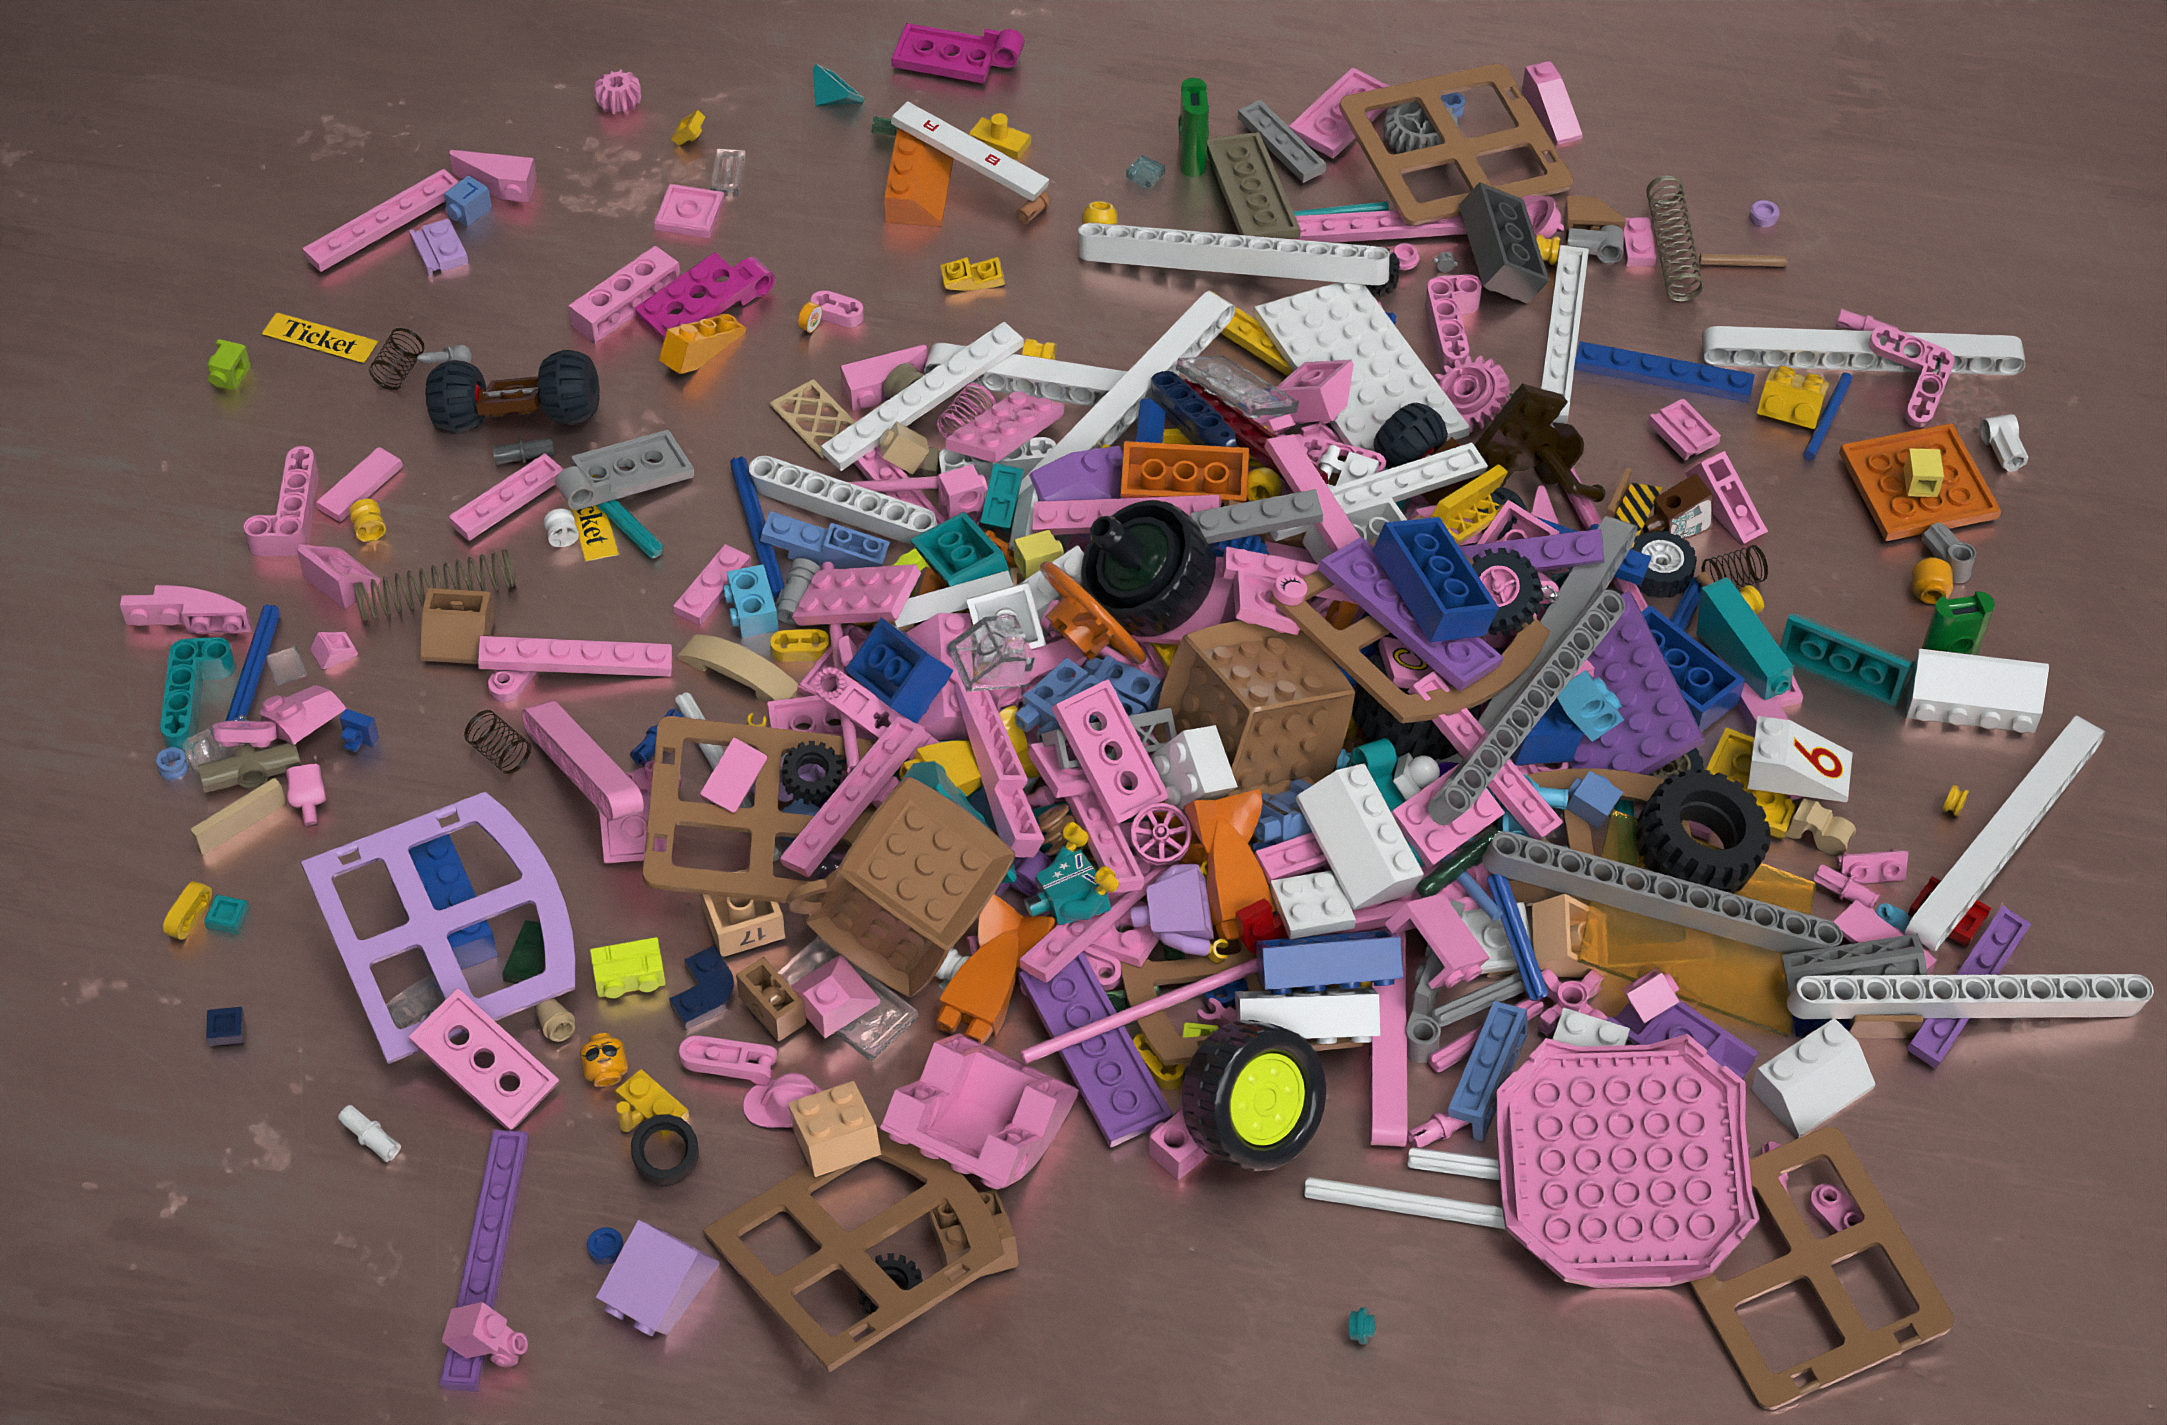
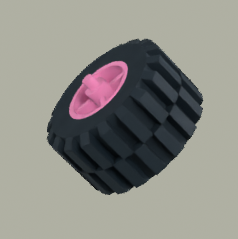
M1498 548V553H1493L1491 549L1484 550L1486 556L1480 558L1477 554L1472 558L1474 561L1472 567L1499 607L1488 632L1489 634L1497 635V631H1502L1503 636L1510 635L1511 629H1516L1518 633L1524 630L1522 625L1525 622L1530 625L1534 621L1533 614H1539L1541 610L1539 603L1543 601V593L1538 573L1535 567L1531 565L1530 560L1526 556L1520 557L1518 551L1512 549L1511 553H1507L1505 548Z

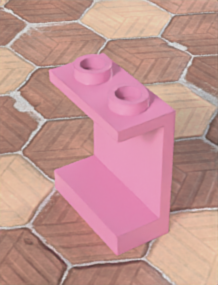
M1443 893L1407 902L1385 922L1392 934L1417 927L1443 963L1445 968L1428 983L1431 989L1444 985L1447 988H1451L1461 980H1465L1466 983L1472 981L1482 973L1481 966L1490 959Z

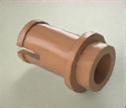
M1043 191L1034 202L1028 200L1022 207L1018 208L1016 215H1018L1019 221L1023 224H1029L1041 211H1046L1051 202L1048 194Z

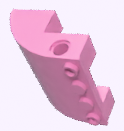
M958 1033L933 1043L919 1081L895 1089L880 1129L890 1133L889 1138L897 1143L905 1145L911 1143L920 1148L919 1152L922 1155L931 1159L942 1158L951 1162L950 1167L953 1170L963 1174H976L982 1177L981 1182L986 1186L1001 1189L1020 1180L1039 1161L1060 1130L1080 1089Z

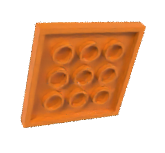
M1953 423L1842 444L1839 454L1885 541L1923 534L1931 525L1941 522L1942 525H1946L1948 528L1999 519L2001 509ZM1909 448L1940 449L1944 479L1938 497L1907 496L1903 468Z

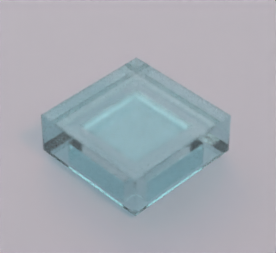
M1141 155L1126 170V178L1149 189L1165 173V165Z

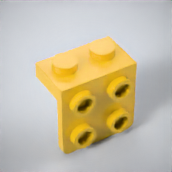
M1778 366V368H1772L1764 385L1757 414L1815 429L1830 383L1824 381L1825 378L1818 374L1808 373L1807 376L1795 373L1796 370L1791 367Z

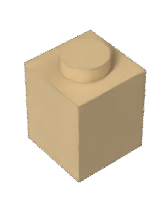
M897 421L891 429L888 428L884 431L879 441L882 458L912 475L929 452L927 438Z

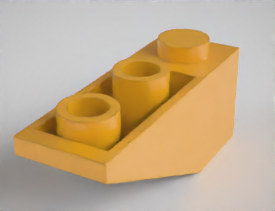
M720 314L719 316L667 329L659 361L679 374L700 369L743 335L746 327L737 322L736 318L732 315Z

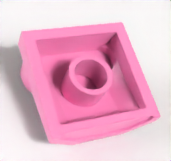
M315 685L289 697L276 695L268 698L263 703L260 715L261 721L274 722L276 724L277 738L294 745L346 710V707L331 690Z

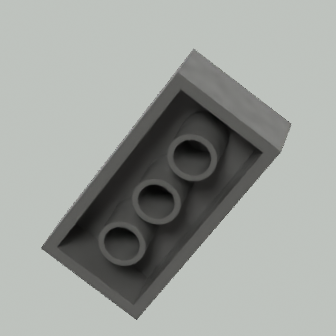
M1479 182L1459 204V208L1482 285L1490 291H1496L1511 299L1529 303L1549 282V278L1525 202L1521 198Z

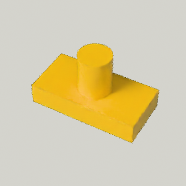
M1003 113L994 114L991 120L981 117L968 134L1015 160H1018L1031 144V135L1008 127V117Z

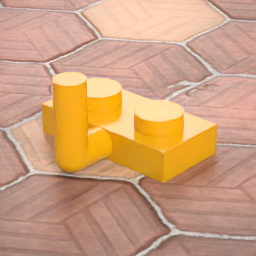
M642 1069L615 1090L616 1097L621 1101L616 1105L619 1127L623 1132H630L639 1123L655 1115L670 1114L680 1117L684 1121L689 1118L688 1109ZM661 1130L656 1133L664 1139L672 1131Z

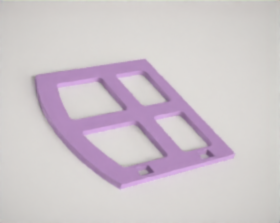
M487 792L301 861L302 868L387 1064L420 1052L409 1041V1036L424 1022L421 1021L403 1029H399L394 1025L370 970L373 964L413 948H421L444 999L446 1000L459 988L494 1021L575 990V951L572 928L566 904L556 878L542 852L527 831L507 809ZM457 813L459 822L441 828L439 819ZM470 825H479L509 857L521 874V879L446 909L435 910L410 857L409 850ZM358 850L361 859L342 866L339 857ZM381 861L387 868L409 921L405 925L369 939L359 940L353 931L332 880L339 875L373 862ZM529 903L535 905L544 943L545 971L542 974L484 997L475 998L469 989L447 937L451 933ZM455 1029L449 1034L448 1038L450 1040L467 1032L463 1029Z

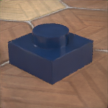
M242 1007L207 1010L206 1040L209 1046L244 1043V1011Z

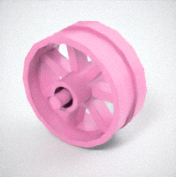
M1166 803L1151 804L1142 809L1134 818L1131 828L1132 847L1137 856L1149 865L1156 867L1171 866L1180 861L1188 852L1191 842L1190 822L1186 815L1173 805ZM1167 812L1168 814L1164 823L1158 824L1153 813ZM1173 815L1180 819L1184 825L1173 829L1168 828ZM1148 816L1154 828L1149 830L1139 828L1138 825ZM1186 832V840L1183 847L1169 837ZM1136 834L1153 838L1140 848ZM1169 844L1178 853L1172 857L1165 858L1164 846ZM1157 845L1159 846V859L1150 857L1145 852L1152 846Z

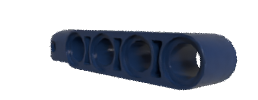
M1161 371L1151 377L1153 401L1166 411L1165 418L1194 445L1237 447L1234 430L1223 421L1221 414L1176 373Z

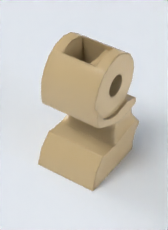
M1804 798L1792 819L1785 837L1801 838L1804 831L1810 830L1813 832L1817 849L1831 855H1842L1848 848L1849 840L1854 837L1856 828L1846 818L1833 817L1832 810L1821 807L1817 800Z

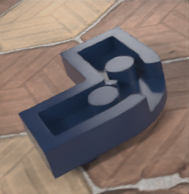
M715 945L684 959L685 967L695 981L696 986L669 998L670 1006L685 1030L721 1014L727 1009L726 1003L733 994L734 979L732 972Z

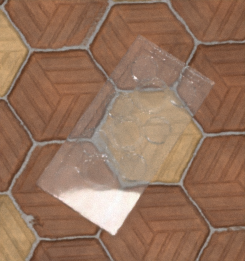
M1223 355L1178 358L1176 370L1184 374L1188 381L1200 384L1210 394L1218 395L1224 399L1223 402L1225 404L1242 410L1243 415L1253 419H1259L1262 415L1281 417L1283 414L1297 412L1299 401Z
M818 936L778 973L791 986L841 953ZM844 957L881 999V1003L836 1031L835 1034L872 1062L918 1019V1011L873 976Z

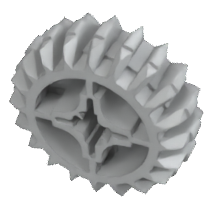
M1414 101L1395 105L1388 109L1383 122L1385 141L1389 143V148L1396 149L1397 154L1443 144L1418 102ZM1446 107L1458 127L1457 115L1453 114L1452 107Z

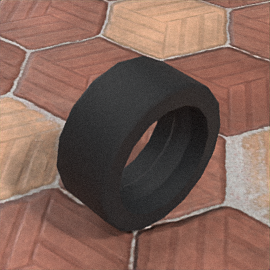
M670 1114L655 1115L643 1121L635 1130L631 1141V1156L638 1173L647 1181L658 1185H672L686 1179L695 1169L699 1158L698 1141L692 1127L682 1118ZM661 1130L674 1131L685 1142L686 1152L683 1160L671 1169L661 1170L654 1168L647 1162L644 1156L646 1141L652 1134Z

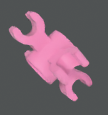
M1547 968L1541 972L1548 991V996L1546 997L1551 998L1555 1002V1005L1543 1012L1539 1018L1543 1022L1538 1025V1029L1547 1037L1556 1030L1563 1008L1605 1021L1608 1019L1603 1012L1593 1009L1587 1004V1000L1594 997L1602 989L1599 983L1604 980V977L1596 970H1591L1582 982L1566 981L1564 983H1561L1557 976Z

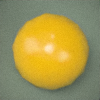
M1094 201L1088 204L1082 214L1083 224L1101 223L1116 225L1118 222L1117 211L1112 204L1104 201Z
M1260 467L1248 473V501L1281 496L1282 482L1279 475L1272 469Z

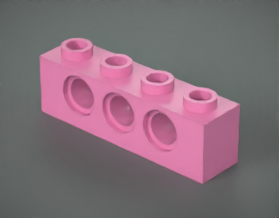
M657 246L652 247L570 304L571 326L596 344L637 315L635 307L680 277L679 262Z

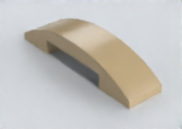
M694 635L677 655L678 660L702 672L709 667L756 690V698L765 703L768 701L791 699L798 693L797 686L799 684L776 665L757 653L722 638L710 635Z

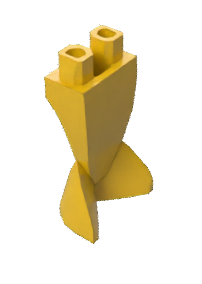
M1015 705L1007 707L999 715L1026 777H1040L1041 774L1028 756L1029 749L1025 732L1016 725L1015 714L1018 712V708ZM947 741L917 748L914 759L902 763L899 776L902 779L914 763L936 761L945 769L946 775L956 787L964 792L966 797L983 786L970 741Z

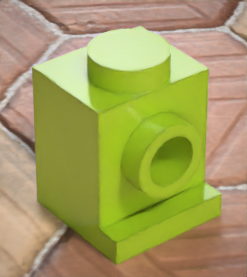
M218 339L216 342L218 350L215 355L210 357L208 362V371L210 372L208 380L215 387H223L235 391L251 367L246 345Z

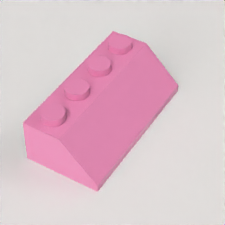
M938 613L905 632L954 670L948 678L946 685L941 688L930 704L929 709L917 724L922 725L924 730L936 740H970L954 686L957 681L975 682L970 613Z

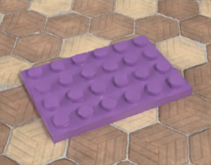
M1627 591L1620 595L1625 603L1623 614L1587 658L1595 668L1593 678L1600 677L1609 691L1612 690L1621 702L1622 707L1618 710L1624 721L1593 742L1583 734L1573 760L1569 761L1572 769L1599 768L1649 775L1706 742L1634 596L1630 591Z

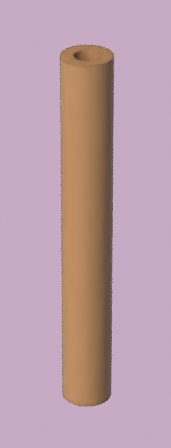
M1700 253L1699 264L1786 267L1787 255Z

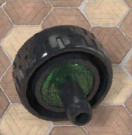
M1147 500L1130 504L1112 516H1101L1093 522L1090 529L1091 540L1082 560L1081 585L1130 635L1152 637L1167 633L1186 622L1201 607L1214 581L1216 554L1213 543H1207L1197 523L1183 510L1166 501Z

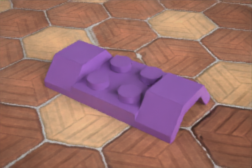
M1681 1000L1646 1023L1642 1022L1630 1003L1616 1017L1610 1016L1606 1020L1630 1028L1628 1040L1634 1043L1633 1045H1649L1688 1034L1708 1050L1707 1054L1722 1067L1726 1065L1742 1080L1746 1078L1759 1055L1758 1051Z

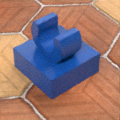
M349 709L344 710L340 716L343 730L341 738L347 740L344 749L356 753L361 744L373 747L379 739L375 719Z

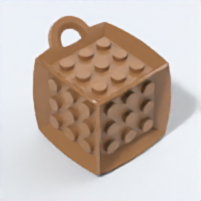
M1238 620L1203 628L1183 636L1167 672L1157 710L1171 708L1177 735L1185 730L1216 725L1238 786L1223 798L1260 789L1261 795L1265 793L1276 795L1289 791L1291 781L1302 779L1314 785L1332 773L1347 734L1354 704L1355 690L1328 654L1301 629L1298 635H1293ZM1164 723L1154 727V737L1159 743L1167 742Z
M905 777L866 823L839 867L831 872L826 879L809 882L795 888L788 894L787 901L792 912L805 914L806 923L853 964L889 987L908 997H913L922 991L934 978L950 949L985 908L1010 869L1016 856L1015 852L1000 837L967 810L912 777ZM820 893L815 901H806L807 897Z

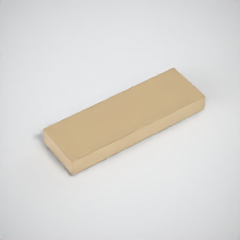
M272 778L190 829L196 849L202 856L286 805L282 786L277 779Z

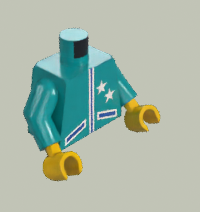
M1069 822L1063 830V837L1068 840V843L1061 846L1056 858L1048 868L1037 873L1035 877L1039 893L1024 899L1025 906L1031 917L1049 911L1052 917L1056 919L1057 924L1064 925L1078 920H1088L1094 915L1111 910L1107 892L1112 893L1118 889L1119 882L1115 878L1116 874L1108 866H1103L1096 872L1083 852L1075 850L1076 847H1082L1088 842V834L1074 822Z

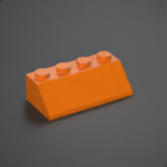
M897 128L884 195L885 223L942 227L954 158L900 128Z
M1124 441L1121 497L1148 498L1220 495L1221 503L1228 500L1245 503L1247 501L1249 448Z

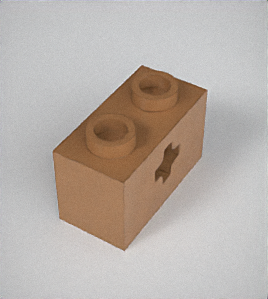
M762 957L736 974L739 998L778 1042L806 1024L804 1001L765 957Z

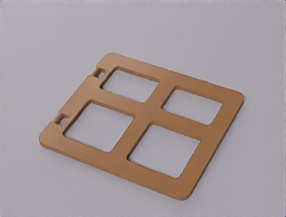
M1491 64L1344 96L1340 101L1339 109L1400 217L1408 225L1416 226L1462 215L1459 204L1470 193L1419 203L1414 199L1401 174L1453 163L1458 168L1470 191L1481 182L1518 198L1528 195L1546 196L1569 190L1573 184L1574 178L1564 161L1560 159L1554 144L1528 101L1522 96L1510 71L1502 64ZM1483 86H1491L1516 128L1472 138L1463 137L1439 96ZM1512 91L1516 99L1510 100L1506 92ZM1414 101L1418 102L1443 144L1395 155L1389 154L1365 112ZM1519 147H1528L1545 174L1494 186L1489 182L1475 157ZM1550 154L1554 162L1548 164L1544 155Z
M676 716L663 717L658 722L642 873L643 882L653 889L788 903L787 896L792 890L813 881L774 876L775 838L779 836L797 838L814 816L779 811L778 793L781 756L789 753L792 747L797 749L798 743L804 742L806 746L809 745V741H815V745L818 746L820 742L825 743L826 749L832 747L835 750V756L839 755L840 760H846L843 736ZM733 737L767 756V761L756 778L754 806L751 808L739 807L736 813H731L719 805L682 801L678 798L682 745L685 742L729 746ZM857 738L860 761L876 743L875 741ZM663 751L675 753L674 765L662 763ZM870 802L837 843H844L849 845V847L852 846L866 823L877 810L872 802ZM678 825L748 833L751 836L748 872L742 874L673 865L671 860L674 828ZM655 838L666 839L665 852L653 851ZM820 893L807 897L806 901H815Z
M1824 1127L1749 1160L1752 1190L1758 1194L1789 1247L1790 1253L1727 1281L1718 1280L1713 1272L1707 1278L1689 1282L1755 1401L1761 1408L1766 1410L1780 1408L1819 1388L1823 1389L1902 1354L1903 1351L1914 1346L1922 1345L1945 1335L1952 1329L1954 1323L1953 1313L1844 1134L1835 1127ZM1825 1158L1830 1162L1864 1220L1826 1238L1816 1239L1811 1234L1779 1180V1176L1817 1159ZM1878 1246L1885 1253L1917 1306L1918 1311L1885 1327L1872 1331L1866 1327L1831 1266L1871 1247ZM1803 1278L1809 1281L1843 1339L1844 1344L1775 1374L1768 1369L1735 1308L1738 1305ZM1911 1327L1916 1336L1899 1343L1894 1333ZM1810 1371L1815 1380L1797 1387L1793 1378Z

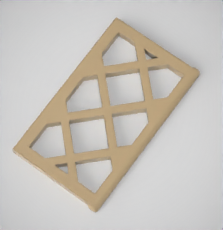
M814 379L770 402V406L821 459L826 457L821 453V447L815 442V439L830 440L839 434L841 425L851 426L855 423L854 419ZM813 389L820 398H804L803 395ZM786 403L796 404L794 413L786 412L781 406ZM801 404L818 406L816 415L799 414ZM823 407H830L838 417L821 416ZM797 421L814 422L812 432L804 431L797 424ZM819 423L836 424L834 434L817 432Z

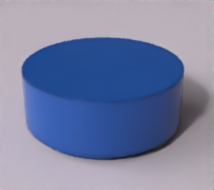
M609 1227L595 1230L587 1240L590 1258L600 1265L615 1263L624 1247L621 1234Z

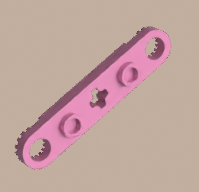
M835 667L823 668L814 678L816 694L822 700L876 739H879L887 730L885 726H881L879 729L876 728V716L882 718L888 715L890 725L897 716L909 720L891 709L876 695ZM827 677H835L840 681L839 688L832 693H828L821 688L822 681ZM926 732L927 735L906 760L914 759L917 748L940 742Z

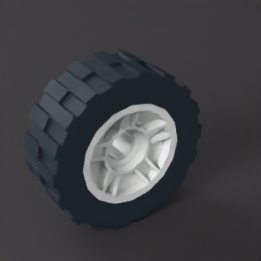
M1668 531L1646 532L1641 537H1638L1632 550L1652 557L1642 585H1637L1640 592L1645 593L1647 596L1658 598H1672L1677 594L1684 593L1694 576L1697 562L1695 550L1690 546V543L1682 539L1680 535H1674Z

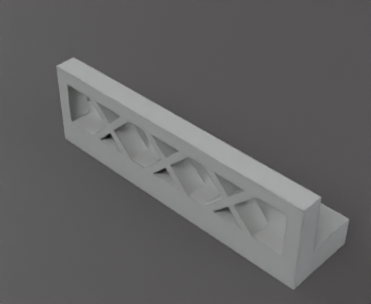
M1171 708L1128 716L1138 736L1141 737L1140 740L1147 753L1159 750L1177 736ZM1100 721L1090 723L1094 730H1101ZM1164 723L1167 742L1159 743L1150 734L1155 725ZM1062 729L1042 734L1044 747L1055 745L1060 770L1081 766L1078 759L1069 761L1065 743H1068V740ZM1110 746L1106 756L1110 760L1116 759V750Z
M1918 933L1781 955L1789 995L1798 981L1805 976L1927 975L1924 950Z

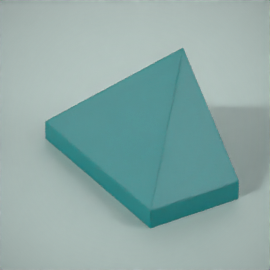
M818 64L814 65L815 106L864 103L865 98L833 70Z

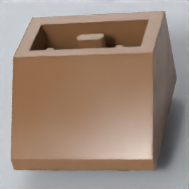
M428 588L422 610L421 661L478 664L480 636H491L495 619L491 592Z
M991 1189L980 1192L979 1195L988 1207L999 1231L1006 1261L982 1276L1019 1267L1016 1237L997 1190ZM940 1204L928 1213L940 1260L944 1268L970 1251V1246L958 1219L949 1205ZM962 1268L949 1276L948 1280L952 1282L966 1273V1271Z

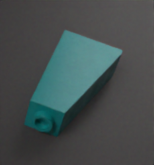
M1725 577L1702 587L1696 635L1727 665L1746 679L1745 682L1764 701L1790 690L1793 664L1732 581Z

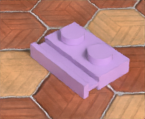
M449 218L421 226L422 230L419 231L409 230L410 238L428 275H433L432 271L438 269L442 272L469 263L468 256Z

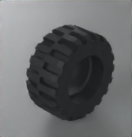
M1379 650L1370 656L1368 660L1388 677ZM1357 682L1354 689L1355 697L1352 716L1358 728H1362L1363 734L1368 739L1372 738L1374 741L1383 738L1388 739L1393 744L1396 755L1399 757L1410 753L1413 759L1424 755L1436 761L1438 758L1444 760L1459 753L1432 720L1400 723ZM1399 688V689L1402 690L1405 694L1410 695V694L1407 692L1409 689ZM1481 704L1467 709L1475 719L1478 717Z
M1693 770L1681 771L1678 775L1673 774L1666 778L1662 784H1659L1637 819L1638 824L1635 827V838L1638 840L1636 844L1640 856L1644 855L1643 863L1649 871L1653 870L1656 873L1734 894L1735 891H1740L1748 883L1765 859V854L1770 847V826L1768 821H1764L1767 816L1762 806H1757L1756 797L1751 792H1745L1742 789V784L1736 780L1734 783L1727 780V776L1724 774L1716 773L1712 775L1710 770H1697L1696 773ZM1680 820H1691L1707 826L1719 837L1725 850L1711 849L1697 843L1684 830Z

